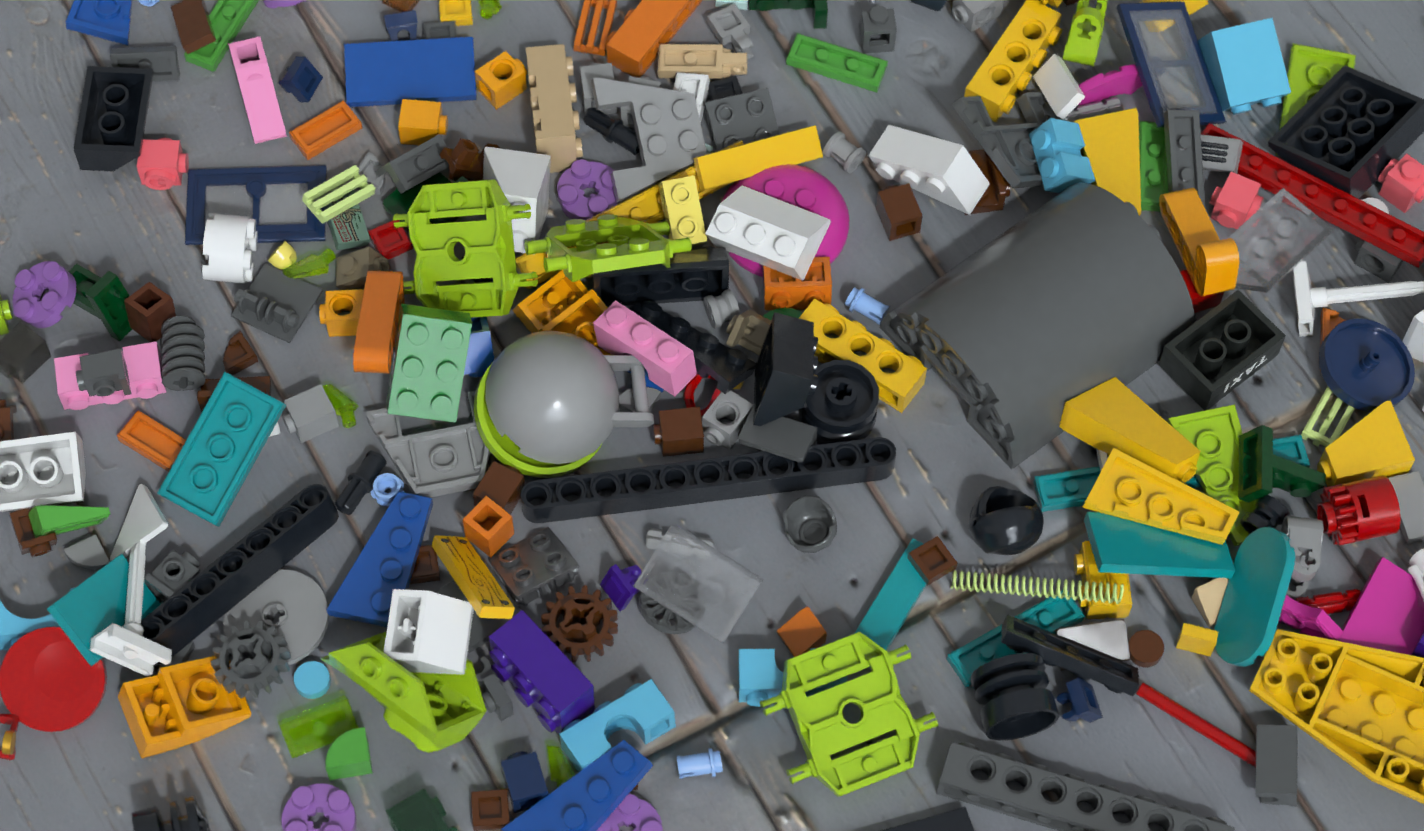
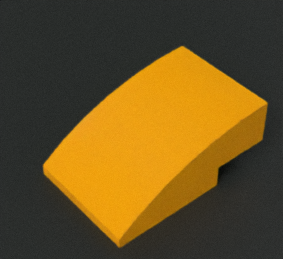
M563 270L521 301L512 310L531 333L549 330L572 333L586 339L597 347L603 355H611L598 346L593 322L608 307L593 289L589 291L581 280L572 282L565 276Z
M216 656L162 667L155 676L128 681L122 684L117 697L141 759L200 741L251 717L252 713L245 696L239 698L235 690L228 693L223 687V683L219 684L214 676L216 671L211 666V661L217 659Z

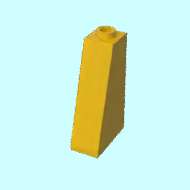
M1137 108L1074 120V123H1079L1085 147L1080 150L1081 156L1089 157L1095 181L1091 184L1107 190L1123 202H1130L1140 216L1141 184Z
M1116 377L1065 402L1059 425L1065 432L1107 453V455H1110L1112 449L1115 448L1183 483L1189 481L1195 475L1201 451Z

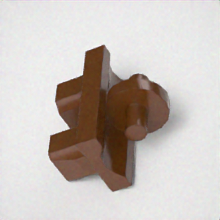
M461 138L454 149L444 147L440 157L449 164L450 179L456 182L463 176L468 181L483 180L485 147L481 153H478L479 149L475 143ZM487 143L485 145L486 147L499 148L496 144Z

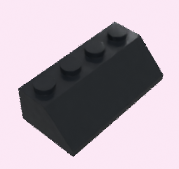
M712 246L691 250V252L673 253V258H670L671 268H666L663 264H654L595 273L592 275L593 289L607 307L615 300L624 306L635 305L642 300L652 301L657 304L704 301V297L709 295L717 297L724 290L728 289L729 259L725 248H715Z

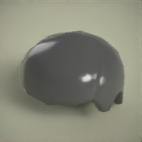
M803 496L792 501L784 512L783 520L786 537L790 544L794 545L795 549L805 553H816L830 546L837 533V521L829 504L821 498Z

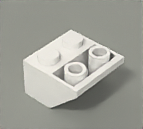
M393 589L384 653L409 672L465 675L474 612L473 607L469 602L431 591Z

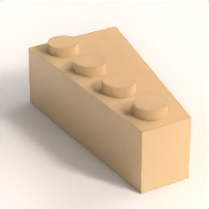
M564 44L526 47L536 153L551 155L550 173L565 172L577 158L583 157L581 138H576L575 130H580L578 110L572 111V103H577L575 83L569 84L568 76H574L572 56L566 57Z

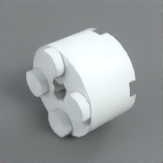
M209 213L203 241V255H205V260H208V265H202L203 279L234 283L253 282L254 262H252V251L257 250L258 242L256 219H251L249 216Z

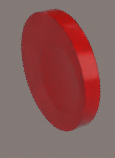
M44 627L22 636L8 650L0 668V693L7 709L11 714L17 715L22 724L39 731L59 732L77 727L94 714L101 704L106 691L107 672L103 658L93 666H90L61 627Z

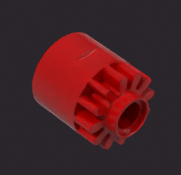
M1384 475L1323 488L1324 493L1320 494L1322 503L1317 505V518L1323 521V533L1327 534L1328 537L1332 536L1334 545L1338 544L1340 546L1396 534L1400 529L1401 516L1398 498L1392 483Z

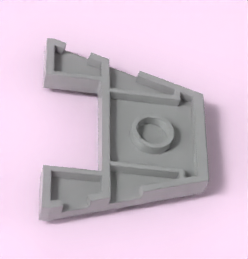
M599 77L592 79L591 86L597 110L630 106L643 163L642 167L612 171L611 179L616 203H620L630 196L653 186V184L693 165L694 157L707 154L693 93Z
M476 391L467 392L473 423L402 436L398 415L387 414V408L366 412L370 427L413 494L431 498L476 489L486 474L491 452L481 439L475 422L474 398Z

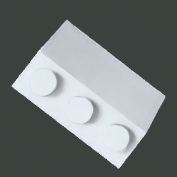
M740 186L719 204L705 234L718 248H725L728 252L803 281L831 220L745 186Z
M76 432L0 441V512L33 508L39 505H57L84 501L86 470L83 441Z

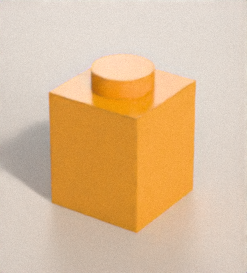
M402 99L398 123L400 144L419 146L439 134H447L448 116L443 115L441 102Z

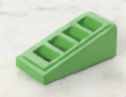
M39 505L34 506L28 514L34 536L37 538L54 532L58 535L102 524L109 517L110 510L109 507Z

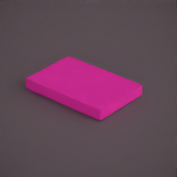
M1384 557L1379 559L1342 627L1344 632L1338 641L1412 655L1424 631V601L1412 575Z

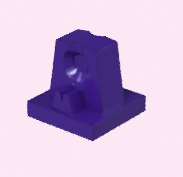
M615 564L610 567L600 586L618 610L622 611L627 607L633 596L642 590L648 579L637 565L620 570Z

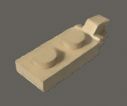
M660 44L658 78H676L677 72L706 74L710 79L729 78L730 75L747 74V53H731V50L724 49L723 45Z

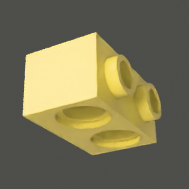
M695 175L662 181L658 187L664 218L670 228L668 238L675 240L689 237L692 246L707 242Z

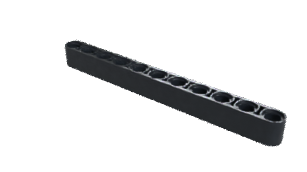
M876 437L810 446L803 462H797L765 451L535 480L528 482L521 490L522 512L524 517L532 523H547L886 479L892 474L895 465L896 447L889 439ZM883 456L887 460L884 462H878L874 460L873 457ZM848 460L851 461L853 465L843 466L839 463V461ZM808 464H814L818 466L819 469L808 470L804 466ZM776 468L783 470L785 473L775 475L770 471ZM739 473H747L751 477L748 479H740L736 475ZM712 477L717 481L709 484L703 482L702 479ZM676 481L680 482L682 486L672 488L667 484ZM637 486H645L648 488V490L644 492H636L633 490V488ZM603 490H610L614 494L603 497L598 493ZM570 494L579 496L574 501L564 499V497ZM534 499H542L545 501L541 505H532L529 503Z

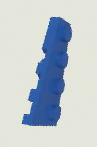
M74 0L66 19V29L128 46L132 0Z
M397 492L327 607L326 611L329 616L382 627L388 626L393 589L408 590L432 510V498Z
M623 740L501 830L597 831L653 767V764Z

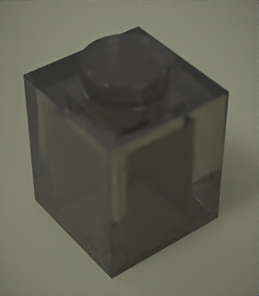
M21 321L0 340V373L8 379L13 376L22 384L51 357L46 341Z

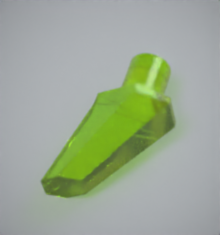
M479 0V4L482 7L480 15L484 19H490L493 14L496 15L502 8L499 0Z
M328 248L318 256L310 254L308 257L283 269V274L292 279L327 274L329 264L336 259V255Z
M332 384L323 385L338 416L341 415L343 427L351 428L355 426L357 422L354 411L359 407L358 404Z
M547 745L551 780L557 782L558 788L575 776V773L562 749L557 746Z

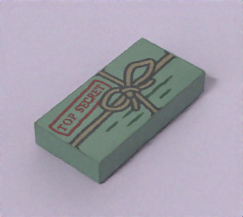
M355 190L345 194L341 199L324 206V210L354 194ZM359 203L328 220L336 250L369 246L370 237Z

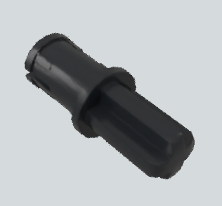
M596 108L588 110L584 117L587 126L604 135L607 142H614L633 155L640 152L636 132L623 125L621 119L614 120Z
M375 451L367 452L366 457L356 472L349 474L348 484L335 501L338 511L351 515L364 495L373 490L372 483L387 464L382 455Z

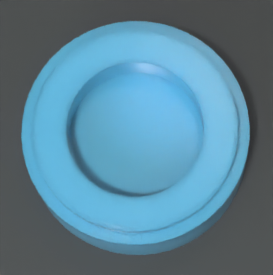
M308 661L301 664L295 671L294 684L301 696L308 699H316L326 694L329 690L331 678L325 665L317 661Z

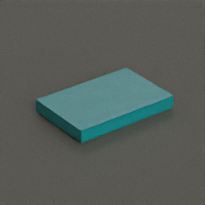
M120 554L47 608L90 666H93L103 658V656L90 651L91 638L113 623L121 627L125 625L129 562L123 554ZM145 583L141 620L161 605Z

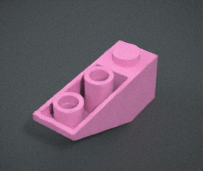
M260 36L228 44L255 144L286 137L283 119Z

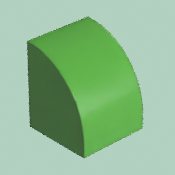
M365 727L349 730L332 743L325 763L329 781L373 773Z

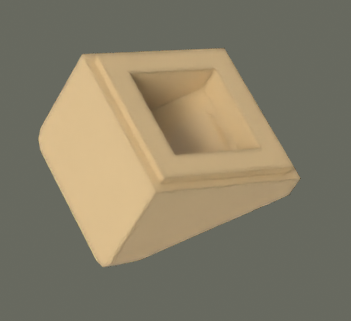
M1215 578L1197 587L1191 599L1209 627L1217 622L1228 584L1227 578Z

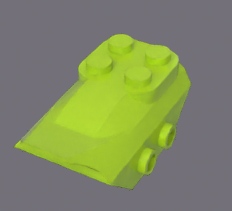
M387 631L331 651L327 656L321 658L322 661L360 685L385 708L383 717L388 726L400 732L412 741L419 750L424 752L442 750L462 741L475 728L487 711L473 664L469 659L466 661L465 675L409 672L384 653Z

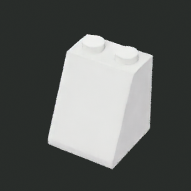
M485 146L483 180L495 179L511 205L529 204L531 210L519 211L520 213L531 212L529 219H512L515 252L526 253L524 242L539 240L548 213L551 155Z

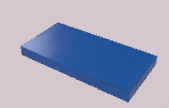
M473 37L344 44L346 103L349 107L402 104V99L433 102L477 100Z

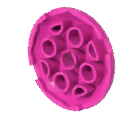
M786 164L767 168L749 178L735 181L722 199L724 201L740 186H745L830 219L831 223L815 257H829L830 264L839 256L848 237L849 213L843 196L825 176L805 166ZM729 252L730 257L742 268L763 277V265Z

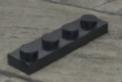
M1007 615L1002 624L1001 643L1006 644L1014 652L1040 655L1044 664L1052 667L1058 665L1070 670L1080 679L1097 681L1104 684L1107 689L1114 693L1123 692L1134 696L1139 686L1137 667L1010 615Z

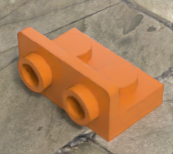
M814 257L803 281L763 265L765 310L779 308L806 309L814 298L823 304L831 305L832 279L829 257Z

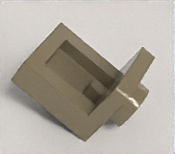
M371 247L337 257L336 287L340 290H351L365 285L368 270L390 271L389 261Z
M750 309L739 316L735 315L727 328V333L730 335L726 344L730 347L739 344L759 355L771 320Z

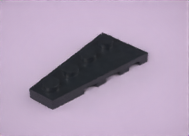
M642 300L629 308L693 350L697 374L703 378H708L710 375L718 381L716 388L724 394L753 374L757 363L748 359L744 352L730 349L721 344L714 335L702 333L691 327L687 320L673 317L664 312L657 303Z

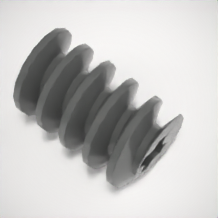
M175 316L167 319L161 326V383L166 388L175 391L198 389L206 381L204 374L205 354L203 352L205 349L203 341L205 338L204 330L196 326V322L187 316Z

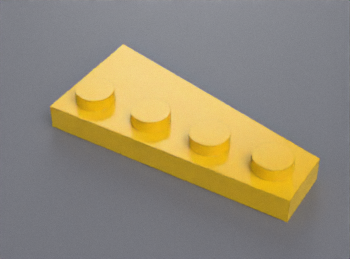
M1115 448L1112 449L1082 507L1220 545L1224 544L1239 514V511Z

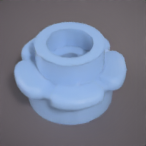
M392 473L381 474L374 480L373 490L370 491L371 496L377 499L379 505L390 506L397 492H404V483ZM389 488L391 489V492L386 493L385 490Z

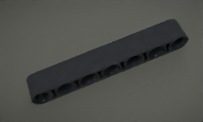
M313 484L304 488L142 619L143 637L171 649L172 658L337 522L339 517L338 510L326 487L321 484Z

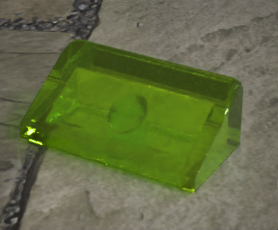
M345 695L278 722L292 759L333 743L343 733L358 728Z

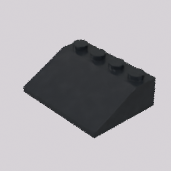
M1344 65L1268 141V146L1287 163L1359 199L1377 181L1389 161L1394 158L1398 159L1424 132V99Z

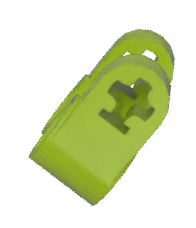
M1079 0L1068 33L1063 60L1094 67L1105 24L1104 17L1108 0H1097L1095 8L1089 7L1090 0Z

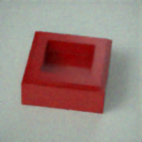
M399 220L389 221L368 231L376 251L387 260L413 249L412 242L404 228L394 227L393 223L400 222Z

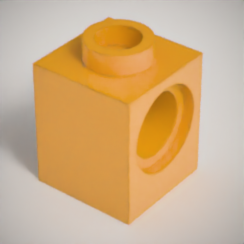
M504 51L475 71L477 90L497 110L527 90V70L519 59H513Z
M364 289L326 291L325 304H320L319 315L320 324H326L329 337L356 336ZM342 311H350L347 315H338Z

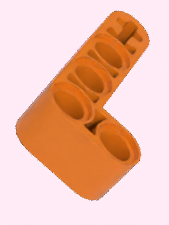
M367 271L354 345V372L390 374L401 304H405L403 272Z

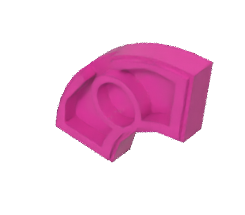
M1136 64L1120 66V72L1110 71L1104 75L1099 73L1079 84L1085 98L1078 105L1102 101L1115 95L1133 94L1143 86Z
M1286 595L1278 623L1281 624L1283 621L1292 628L1301 629L1300 634L1335 641L1339 640L1344 631L1323 609L1301 604Z

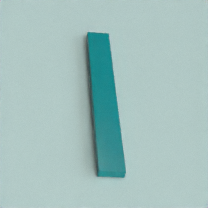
M1301 435L1273 439L1274 455L1309 468L1310 462ZM1100 467L1035 476L1033 482L1042 512L1083 506L1100 474ZM1195 475L1184 483L1192 488L1202 487Z

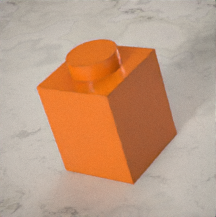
M485 496L462 519L465 537L490 558L514 535L512 516L488 496Z

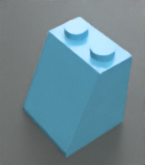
M1273 18L1211 31L1198 40L1222 111L1232 110V114L1236 115L1251 111V105L1262 103L1263 108L1281 104V98L1291 93Z

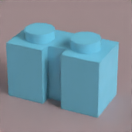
M1049 118L1029 134L1045 191L1060 193L1073 184H1091L1095 181L1089 157L1081 156L1080 150L1085 147L1079 123Z

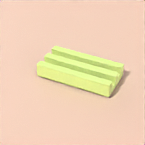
M354 165L304 193L302 201L323 224L374 195L376 188L373 184L369 185L367 183V177L364 174L360 175L359 168ZM358 187L361 189L356 193L350 195L349 197L343 199L342 201L336 203L335 205L327 208L326 210L321 211L322 207L328 205L331 202H335L341 199L345 194L351 192L352 190Z
M1328 386L1301 434L1302 439L1307 440L1309 438L1313 440L1312 444L1318 447L1320 444L1327 447L1339 438L1355 410L1354 407L1348 405L1331 438L1326 437L1325 434L1343 403L1337 397L1319 432L1312 430L1333 393Z

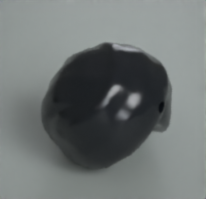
M994 486L986 489L978 497L970 513L968 529L975 543L985 553L1015 555L1027 550L1038 541L1043 530L1044 516L1040 506L1033 498L1020 491Z

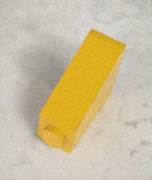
M1391 400L1383 402L1324 449L1317 463V471L1326 474L1327 487L1380 475L1389 478L1409 473L1415 458Z

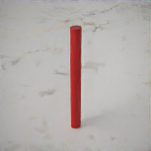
M1143 682L1136 695L1256 768L1255 750Z

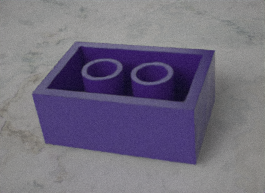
M523 610L489 636L491 647L489 654L493 662L491 665L493 672L502 682L508 680L516 688L514 693L524 706L529 707L532 705L539 713L538 719L547 731L551 733L555 730L559 735L572 721L578 719L582 721L594 713L593 684Z

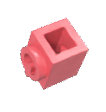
M160 138L158 140L143 139L141 156L137 160V170L141 184L154 190H167L172 185L181 186L182 174L188 172L189 158L187 153H183L180 140Z
M1407 153L1400 161L1396 158L1391 159L1378 178V182L1383 184L1378 195L1403 213H1406L1416 201L1420 203L1424 199V165Z
M1230 172L1223 188L1217 186L1210 199L1209 204L1214 206L1211 219L1218 221L1224 227L1234 228L1239 231L1242 230L1245 222L1252 224L1264 197L1258 195L1261 184Z

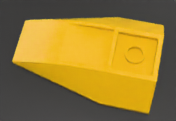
M1277 629L1271 646L1266 652L1249 691L1371 781L1424 804V658Z

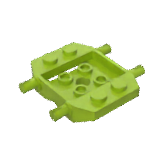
M495 179L423 185L407 214H395L393 216V220H405L393 223L394 227H409L410 239L416 251L413 271L414 280L404 281V287L412 288H405L404 295L416 294V297L425 307L470 313L471 318L508 315L518 288L536 287L538 284V280H526L538 278L536 272L518 273L516 270L512 219H529L531 212L520 213L519 211L531 210L530 205H511ZM473 215H486L487 220L430 224V219ZM457 242H460L465 248V256L462 260L458 259L454 254V246ZM493 278L491 282L436 285V281Z
M611 214L598 216L597 221L586 222L583 219H571L565 222L566 225L551 227L544 239L524 242L526 255L544 252L548 254V258L543 260L546 272L563 270L565 276L572 282L579 281L595 273L654 264H663L666 268H671L670 258H673V253L691 252L692 250L689 237L670 240L662 236L669 235L670 233L667 221L649 224ZM607 241H609V243L597 244V243H600V242H607Z
M858 632L785 661L781 692H779V695L760 701V706L762 708L775 703L774 706L762 710L765 716L783 708L788 709L808 759L806 763L786 770L787 776L802 772L789 778L791 784L810 776L816 777L837 797H840L913 768L920 733L938 727V721L934 720L923 724L936 718L933 712L917 719L912 718L910 710L900 694L893 665L912 658L910 652L897 657L898 654L909 650L906 644L888 652L863 633ZM868 667L872 670L868 674L809 697L806 696L805 692ZM848 703L856 704L861 711L860 719L855 724L848 723L843 718L842 711ZM895 730L896 732L893 736L831 760L830 755L890 731Z

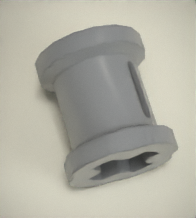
M839 131L828 140L823 149V155L827 158L832 157L844 166V170L847 173L851 174L863 162L866 151L861 147L857 148L845 139V134Z

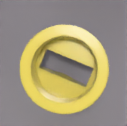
M283 241L267 261L279 270L290 269L297 260L296 251L290 244Z

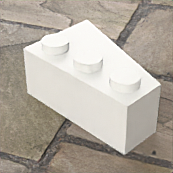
M892 125L887 126L868 155L876 165L877 173L888 180L893 179L902 184L909 183L912 189L968 215L972 213L990 185L963 145Z

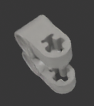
M1285 516L1282 528L1279 531L1288 535L1290 546L1294 547L1295 565L1291 578L1293 579V585L1297 586L1295 591L1289 590L1288 587L1286 595L1295 600L1296 598L1303 597L1308 588L1309 580L1316 575L1320 568L1323 521Z

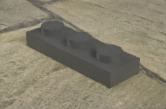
M1167 110L1163 115L1168 193L1193 187L1196 189L1205 207L1199 110Z

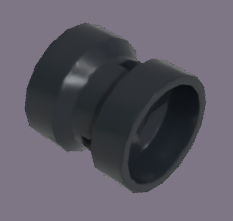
M1266 495L1255 502L1256 508L1252 512H1247L1240 523L1251 534L1253 531L1263 527L1275 529L1278 525H1282L1284 517L1290 516V513L1280 501L1270 495Z

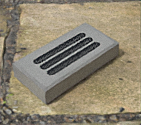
M1201 135L1203 170L1225 173L1234 172L1237 174L1243 141Z

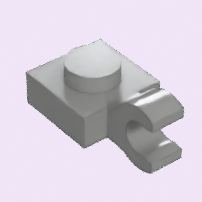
M735 3L707 16L708 26L723 46L731 42L735 53H747V59L753 57V53L749 49L753 47V43L747 36L751 33L750 24Z

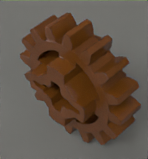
M583 585L581 593H576L573 586L569 587V595L564 596L559 591L556 592L557 603L547 601L546 611L548 613L541 615L542 624L545 625L542 627V631L559 647L564 655L567 653L571 654L572 662L576 663L579 655H584L586 661L589 662L591 661V653L594 651L598 655L603 656V644L613 646L614 638L611 634H618V624L615 623L618 620L617 610H610L612 608V600L607 598L601 601V591L598 589L592 595L588 594V588ZM562 614L564 621L559 623V628H556L557 619ZM603 619L604 624L601 632L598 634L596 627L600 624V620Z

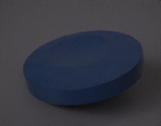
M1368 319L1346 320L1338 324L1324 338L1320 346L1319 366L1326 384L1339 399L1351 407L1372 412L1383 402L1390 400L1393 407H1395L1408 395L1413 386L1415 368L1408 348L1398 335L1378 322Z

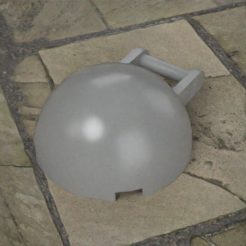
M551 330L540 331L515 340L493 361L487 376L485 399L489 416L501 437L506 434L521 448L518 451L519 453L539 462L552 464L576 462L594 453L610 436L614 427L640 428L654 424V415L649 413L645 367L634 356L603 355L597 347L586 339L572 333ZM614 371H631L635 412H619V389Z

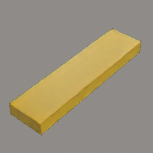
M811 125L694 157L693 160L700 189L706 190L749 178L762 170L774 166L796 165L823 157L816 125Z

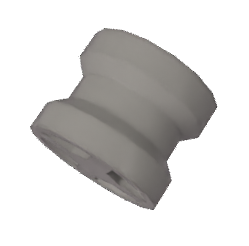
M731 289L724 290L717 297L712 295L704 297L705 310L714 329L721 327L723 322L731 321L735 315H740L736 298Z

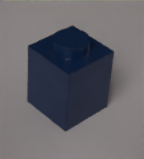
M526 751L516 752L509 755L507 760L501 761L502 774L514 813L528 810L548 795L536 751L531 753Z

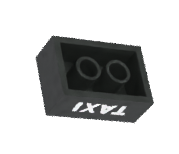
M1237 290L1166 344L1159 366L1205 411L1279 354L1286 335L1241 291Z

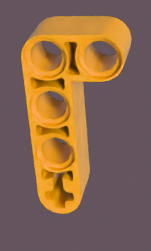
M1192 187L1161 194L1159 197L1161 215L1199 296L1202 297L1235 289L1239 269L1237 245L1233 238L1219 239L1196 189Z

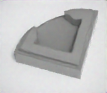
M368 152L358 166L359 174H364L367 177V183L369 185L373 184L376 188L375 193L381 195L385 187V174L377 177L374 171L381 168L382 165L374 154Z
M646 387L650 413L661 398V391ZM633 388L619 395V409L623 412H635Z
M96 534L63 549L67 558L74 565L99 571L110 562Z

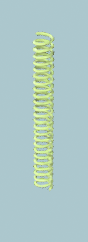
M962 570L959 574L958 587L956 585L957 571H953L950 587L951 589L955 588L957 591L960 588L963 591L968 588L970 592L975 589L976 592L982 590L983 593L989 591L991 594L994 591L997 594L1003 592L1005 595L1008 592L1011 595L1017 593L1018 596L1022 593L1025 596L1030 594L1032 597L1037 594L1040 598L1043 595L1046 598L1051 595L1053 599L1057 596L1062 599L1065 596L1067 600L1072 597L1075 601L1078 598L1081 601L1086 598L1088 602L1092 599L1095 602L1101 600L1102 603L1107 600L1110 604L1113 601L1119 604L1124 592V585L1122 583L1117 600V584L1114 583L1110 600V584L1107 583L1103 599V583L1100 582L1096 598V583L1093 581L1089 598V582L1086 581L1082 597V582L1079 580L1075 596V581L1072 580L1068 596V580L1065 579L1061 595V580L1058 578L1054 595V579L1051 578L1047 594V579L1044 577L1040 593V578L1037 577L1033 593L1032 576L1029 577L1027 592L1025 590L1026 577H1022V586L1019 592L1018 575L1015 576V586L1012 592L1011 574L1008 575L1006 591L1004 587L1005 575H1001V585L998 591L997 573L994 574V585L991 590L990 572L987 574V585L984 589L985 575L983 572L980 574V585L977 588L978 573L976 571L973 574L972 587H970L971 573L970 571L967 572L966 585L964 587V572Z

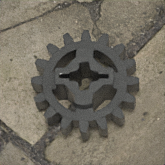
M244 621L243 630L240 631L233 625L230 627L232 635L229 638L224 635L219 637L223 646L213 647L212 649L217 658L211 661V666L216 671L214 676L219 684L223 683V687L228 693L235 690L239 698H243L247 691H250L254 698H258L259 690L262 688L267 693H271L270 684L273 681L278 684L283 682L279 673L289 672L290 670L285 660L291 658V653L286 647L288 644L283 635L279 636L274 626L267 629L263 621H259L255 628H252L248 621ZM273 655L272 662L270 663L269 659ZM233 656V660L229 664L230 658Z

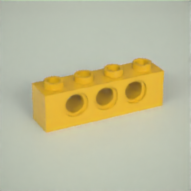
M1026 0L966 86L964 97L980 96L991 120L997 123L1003 112L1008 114L1015 104L1016 93L1019 90L1024 91L1032 77L1031 71L1034 67L1039 69L1043 64L1049 45L1055 46L1063 31L1059 27L1062 14L1035 0Z
M814 298L799 317V319L814 322V336L818 337V344L814 355L818 356L819 362L824 364L832 360H849L862 365L874 376L879 387V399L902 413L924 385L927 368L923 366L919 359L903 354L895 349L894 345L887 339L874 336L861 323L850 321L839 314L838 310L832 305L823 304ZM833 333L839 337L829 338L826 334ZM863 351L866 353V355L859 356L854 354L853 352ZM890 368L895 372L885 373L881 369Z

